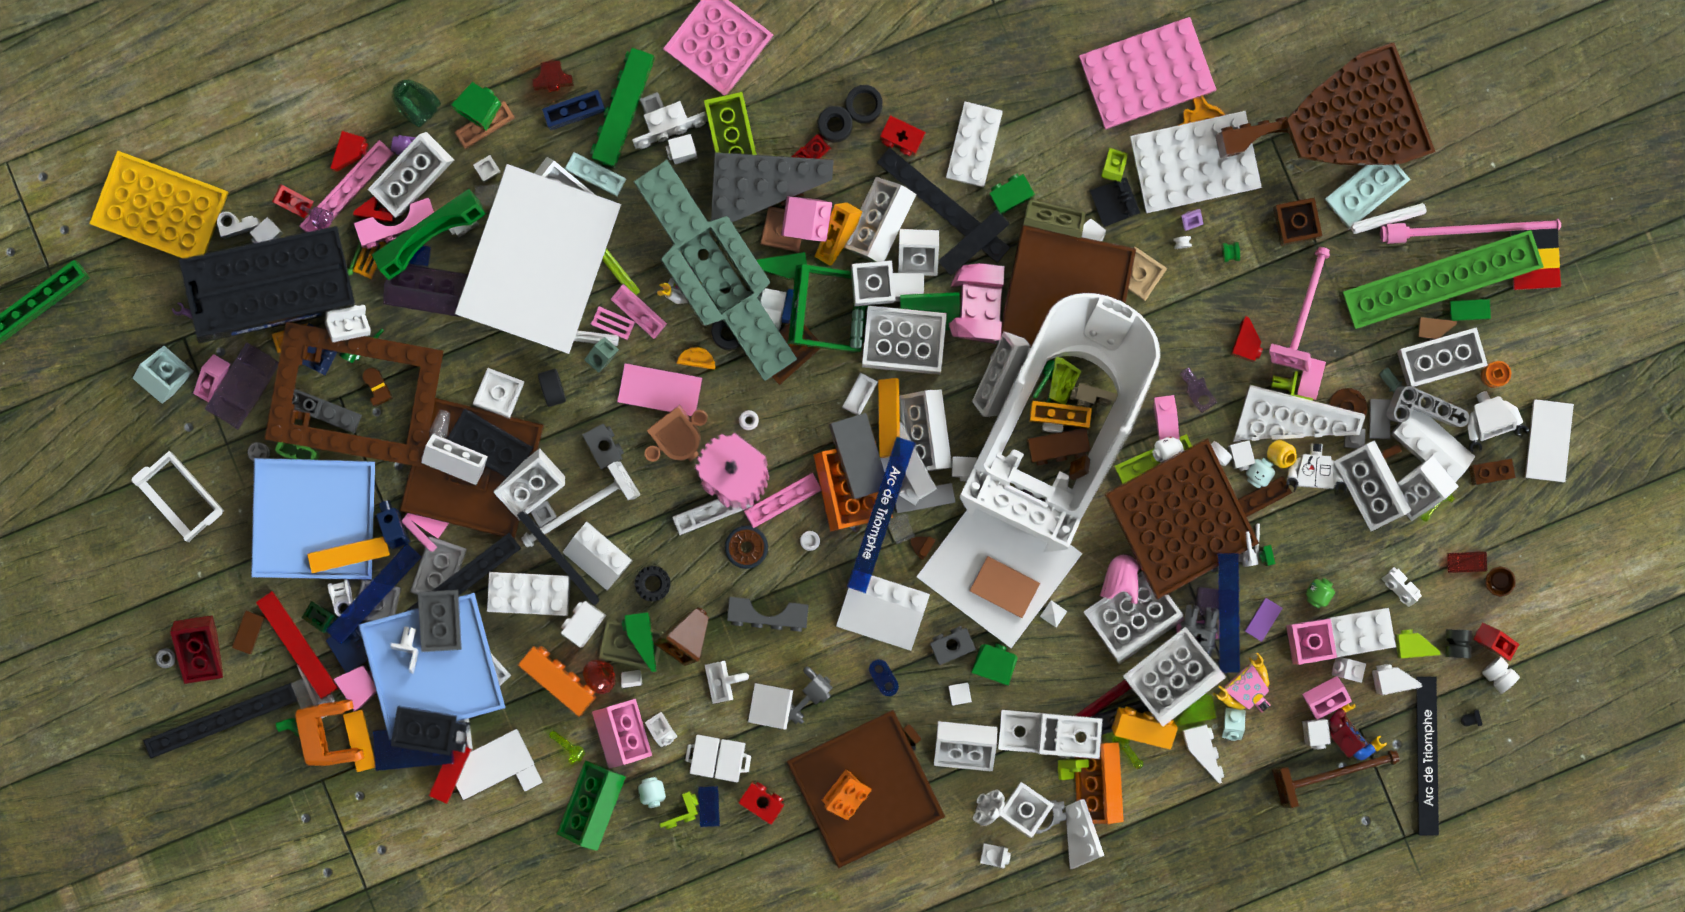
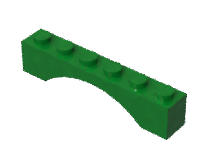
M467 189L372 254L378 269L390 280L406 269L414 254L432 237L450 228L471 225L486 215L479 199L470 189Z

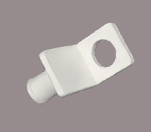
M404 627L400 644L391 643L390 646L394 650L413 654L409 667V672L413 674L419 653L418 649L412 647L416 629Z

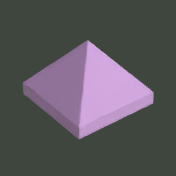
M1200 209L1188 211L1181 215L1185 231L1203 225Z

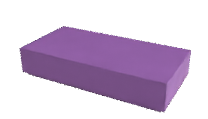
M1264 598L1245 632L1262 642L1281 612L1282 607Z

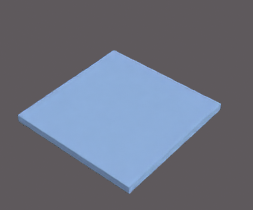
M254 458L251 577L372 580V560L312 573L307 553L373 538L375 461Z
M475 593L459 597L461 650L421 652L419 608L359 624L390 740L393 735L397 706L457 715L456 721L506 708ZM404 627L416 629L412 647L418 649L419 653L413 674L409 672L413 654L394 650L390 646L391 643L400 644Z

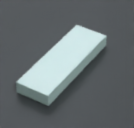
M573 152L565 167L566 171L615 196H618L626 181V178Z

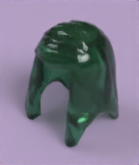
M401 80L394 85L392 90V99L399 111L409 122L417 127L426 124L427 120L431 119L434 113L438 111L437 107L441 105L440 100L430 89L414 80Z

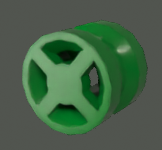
M1238 242L1229 245L1222 243L1224 263L1229 262V260L1240 261Z

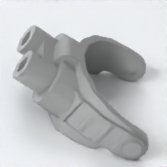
M1050 801L1054 804L1052 807L1053 819L1049 826L1041 830L1038 829L1035 834H1041L1052 826L1060 824V821L1067 820L1066 813L1062 812V809H1065L1064 801Z

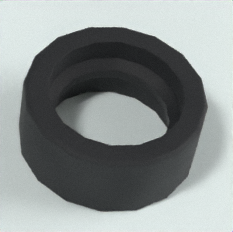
M859 85L848 93L846 110L854 121L870 123L880 116L883 99L874 87ZM860 93H868L875 99L876 107L869 115H859L854 111L853 100Z

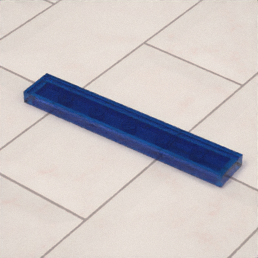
M405 544L327 628L326 632L339 644H342L418 562L421 556L409 544Z
M1218 553L1219 669L1222 673H1240L1239 553Z

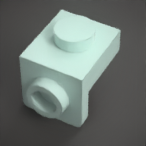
M1225 709L1222 738H1227L1231 741L1242 740L1245 731L1246 710Z

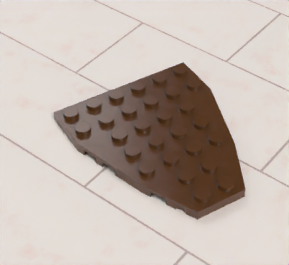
M1394 42L1358 54L1314 89L1285 120L1295 151L1300 159L1338 165H1401L1435 152Z

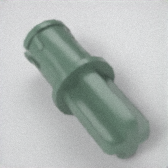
M1385 368L1380 372L1379 376L1390 388V392L1394 393L1398 387L1403 386L1401 384L1402 381L1399 382L1389 368ZM1405 390L1403 394V397L1406 400L1409 396L1407 390Z

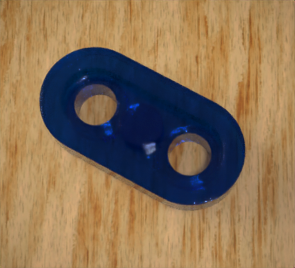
M874 660L869 666V672L877 687L885 696L895 695L899 685L891 669L884 660ZM877 665L882 666L883 671L881 673L875 671ZM890 682L893 685L891 690L885 689L886 683Z

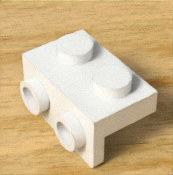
M365 305L333 309L326 313L325 325L331 342L370 335L371 330L365 316Z

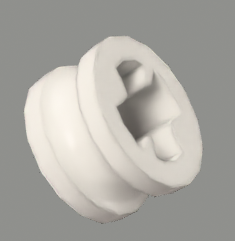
M1191 237L1174 238L1173 241L1176 242L1174 249L1192 247V244L1189 243Z

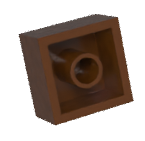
M1315 197L1279 204L1273 207L1281 246L1315 240L1323 236Z

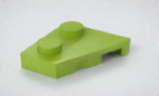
M1058 356L1055 359L1049 398L1058 404L1066 405L1081 370Z

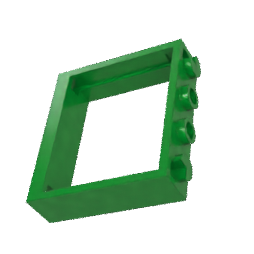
M805 264L796 265L788 344L851 353L861 352L862 346L858 349L851 348L850 342L849 345L802 339L809 273L852 280L851 271ZM853 305V310H863V318L861 319L863 321V336V330L866 327L865 310L868 308V305Z

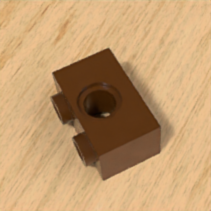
M1512 459L1469 466L1472 486L1516 478Z

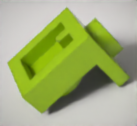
M1089 759L1058 760V779H1074V772H1081V768L1089 767Z

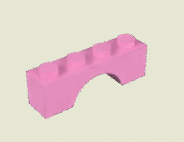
M429 198L410 204L407 218L398 225L385 226L378 223L373 217L356 222L354 225L362 248L372 249L379 246V242L386 241V243H390L397 236H400L434 213Z

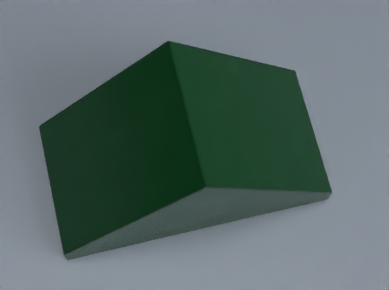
M311 601L301 618L320 632L329 633L338 616Z

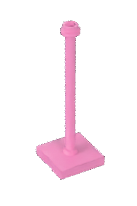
M1318 247V250L1315 251L1317 260L1290 348L1271 344L1269 352L1272 363L1307 372L1311 370L1310 353L1298 351L1297 349L1325 258L1330 256V250L1327 248Z

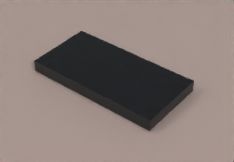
M465 408L446 439L488 456L485 466L506 478L528 458L533 449L532 446Z

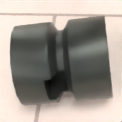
M1446 629V641L1449 643L1445 646V657L1471 658L1469 643L1472 642V630Z

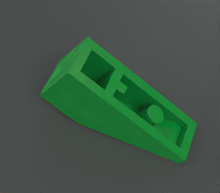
M805 252L756 260L764 273L786 280H795L796 265H807Z
M650 613L625 615V619L622 620L623 632L627 631V636L651 672H656Z

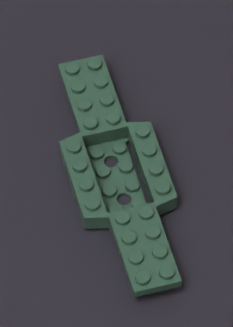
M668 160L635 180L634 184L673 244L660 261L701 324L705 326L723 320L763 381H766L796 361V356L757 298L770 281L728 216L708 222ZM710 230L718 240L719 244L721 245V247L723 248V250L725 251V253L727 254V256L729 257L734 267L736 268V270L738 271V273L740 274V276L742 277V279L744 280V282L746 283L751 292L745 289V287L737 277L736 273L734 272V270L722 254L721 250L709 234ZM700 249H705L709 253L708 258L704 261L700 260L697 256ZM722 282H727L730 285V291L726 294L721 293L719 290Z

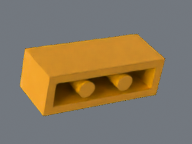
M1032 401L1029 422L1052 423L1088 429L1090 427L1092 408Z
M1118 707L1111 729L1115 736L1171 750L1178 727L1173 719L1165 726H1162L1150 712L1140 713L1131 707H1125V709Z

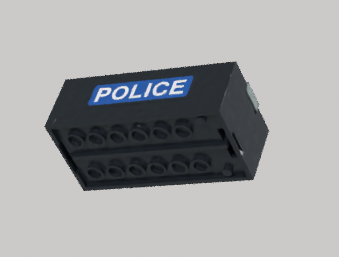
M337 226L179 259L198 344L286 325V322L297 323L326 316V313L333 309H345L355 305Z

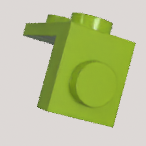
M691 791L683 793L682 796L689 813L660 823V828L665 826L667 830L677 826L676 822L684 820V823L696 819L695 815L698 814L696 806L699 805L696 794H691Z

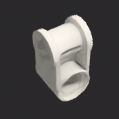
M348 579L333 585L329 583L328 590L335 614L342 618H350L355 612ZM343 604L349 606V611L346 614H341L340 607Z

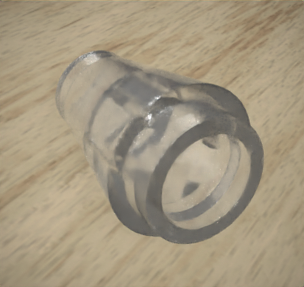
M439 410L429 429L430 437L432 434L444 439L448 437L449 412Z

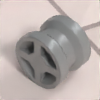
M254 443L248 449V456L252 461H254V458H260V455L261 458H269L270 450L265 444Z

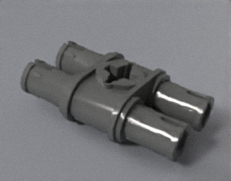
M1187 605L1185 621L1181 623V628L1186 627L1211 658L1212 650L1216 647L1215 638L1216 632H1218L1216 622L1219 610L1213 607V611H1211V607H1207L1205 622L1202 624L1196 623L1199 607L1193 605L1192 611L1191 605Z

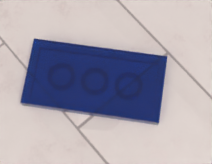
M387 730L373 731L376 771L454 764L453 750H451L449 756L391 746L392 739H389Z

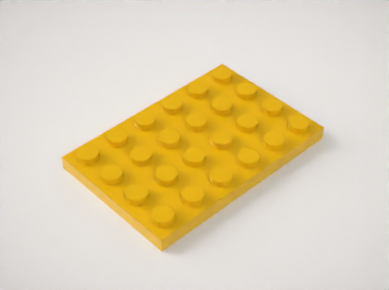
M117 151L89 224L182 259L206 254L217 225V218L222 212L229 192Z

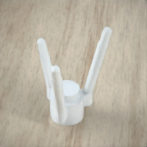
M1259 523L1256 524L1255 536L1258 542L1260 537ZM1247 531V550L1243 554L1237 555L1238 562H1242L1243 567L1258 565V559H1260L1259 544L1255 545V550L1252 549L1250 533Z

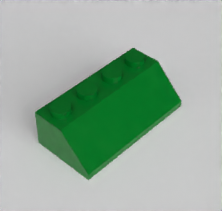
M585 760L557 835L579 846L598 851L626 776Z

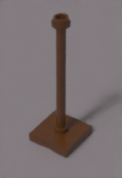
M1389 750L1388 755L1295 781L1291 779L1288 767L1273 768L1272 773L1281 806L1284 808L1299 806L1295 793L1296 788L1389 762L1395 765L1396 762H1399V755L1396 750Z

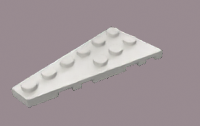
M1250 385L1234 436V442L1251 439L1254 441L1269 438L1273 440L1304 438L1306 436L1360 435L1365 414Z

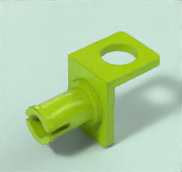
M1294 371L1290 379L1273 375L1272 381L1276 382L1271 383V388L1288 390L1289 395L1313 401V398L1294 395L1298 371Z

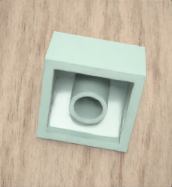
M163 346L139 365L133 379L163 404L177 392L193 373V370L168 348Z

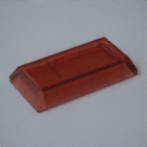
M1487 552L1447 553L1448 573L1487 572Z

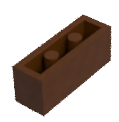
M1086 428L1027 439L1031 463L1036 462L1037 466L1048 464L1050 459H1055L1056 462L1065 461L1067 456L1075 455V458H1081L1091 451Z

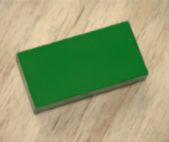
M1490 299L1449 302L1450 321L1491 319Z

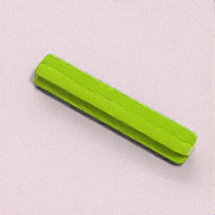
M606 248L602 258L603 262L622 285L624 284L635 295H638L640 293L638 287Z

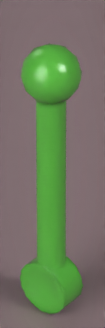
M358 239L359 245L350 267L347 269L349 276L353 274V267L362 248L360 239Z

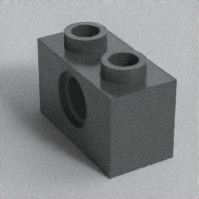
M604 423L583 434L601 470L608 468V465L613 462L623 460L621 455L624 454L620 444L615 445L612 439L615 435L611 427H606ZM602 441L610 443V448L607 451L600 450L599 445Z
M959 626L950 630L951 634L944 637L943 634L932 638L933 642L930 645L939 665L976 650L967 628L962 629ZM949 639L957 641L958 645L955 650L951 651L946 647Z

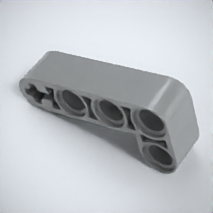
M1411 386L1398 387L1387 409V417L1393 422L1407 421L1413 409L1454 427H1463L1468 424L1470 419L1468 412L1464 409ZM1405 390H1407L1409 393V396L1406 400L1403 397ZM1422 398L1426 400L1424 407L1421 406ZM1440 405L1443 408V412L1441 415H1439L1438 408ZM1398 408L1401 410V416L1399 418H1397L1396 411ZM1451 414L1457 415L1459 421L1457 418L1451 417Z

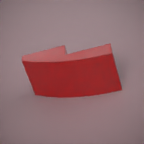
M817 134L791 157L820 159L832 148L820 134Z

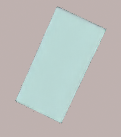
M1366 165L1324 200L1345 226L1351 229L1352 223L1362 220L1410 179L1399 165Z

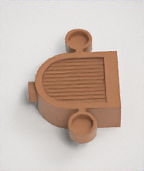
M680 405L674 408L648 428V433L657 445H650L646 448V459L652 462L658 460L661 451L674 460L688 459L692 461L699 455L697 449L701 441L697 426H702L706 423L708 419L707 413L704 410L698 409L693 412L690 418Z

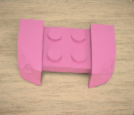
M970 264L963 265L956 271L951 287L962 286L960 318H955L949 323L953 337L1000 341L1002 322H1000L1002 286L1004 285L1005 266Z

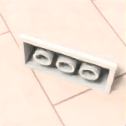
M876 177L860 209L863 212L857 227L844 248L872 262L885 261L916 194L900 184Z
M1003 332L972 400L982 416L991 417L999 415L1006 401L1005 399L1014 385L1015 377L1020 373L1021 364L1029 354L1030 345L1025 338Z
M942 389L900 395L899 411L901 423L906 429L927 471L952 468Z
M1414 409L1409 419L1405 422H1400L1390 433L1391 436L1422 463L1433 456L1454 482L1463 475L1475 458L1469 450L1435 420Z

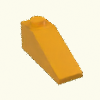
M848 202L835 204L830 216L826 242L820 241L815 257L831 266L855 231L863 211Z

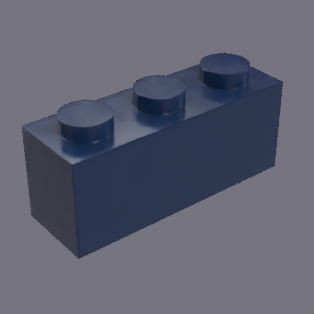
M595 90L543 108L542 110L548 128L552 131L604 113L605 107L599 91Z

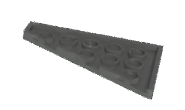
M715 152L711 221L728 216L730 221L734 222L787 199V196H796L831 181L834 160Z

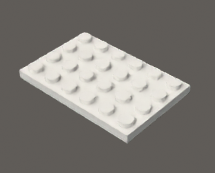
M1246 111L1130 136L1146 213L1262 188L1253 144L1245 152L1225 158H1220L1215 135L1220 133L1222 128L1232 126L1233 129H1239L1240 125L1247 124Z

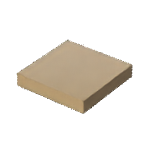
M1136 248L1128 290L1146 301L1167 268Z

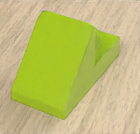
M1109 148L1101 177L1121 182L1128 153Z

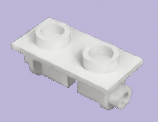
M1393 567L1387 575L1381 578L1386 586L1398 595L1400 601L1408 607L1418 602V599L1422 596L1420 590L1411 581L1407 585L1404 584L1408 578L1399 568Z

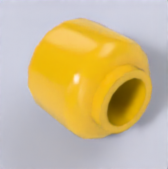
M1276 440L1268 447L1267 458L1274 465L1285 469L1296 461V449L1284 440Z

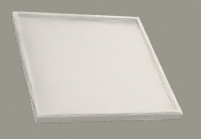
M976 508L972 517L966 510L917 575V578L1008 647L1012 648L1082 553L1072 545L1067 550L1044 552L1047 542ZM987 556L1040 583L1023 618L970 592Z

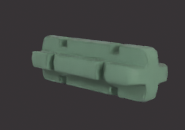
M856 309L852 311L853 321L851 324L852 339L850 347L858 349L862 346L860 338L862 337L863 321H861L863 310Z

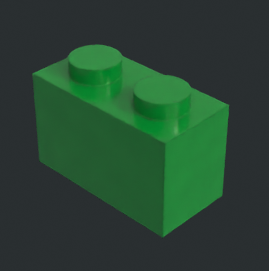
M1017 173L1007 179L1008 183L1004 185L999 183L991 188L992 192L988 196L996 210L998 209L1001 214L1008 212L1035 196L1024 174L1019 176Z

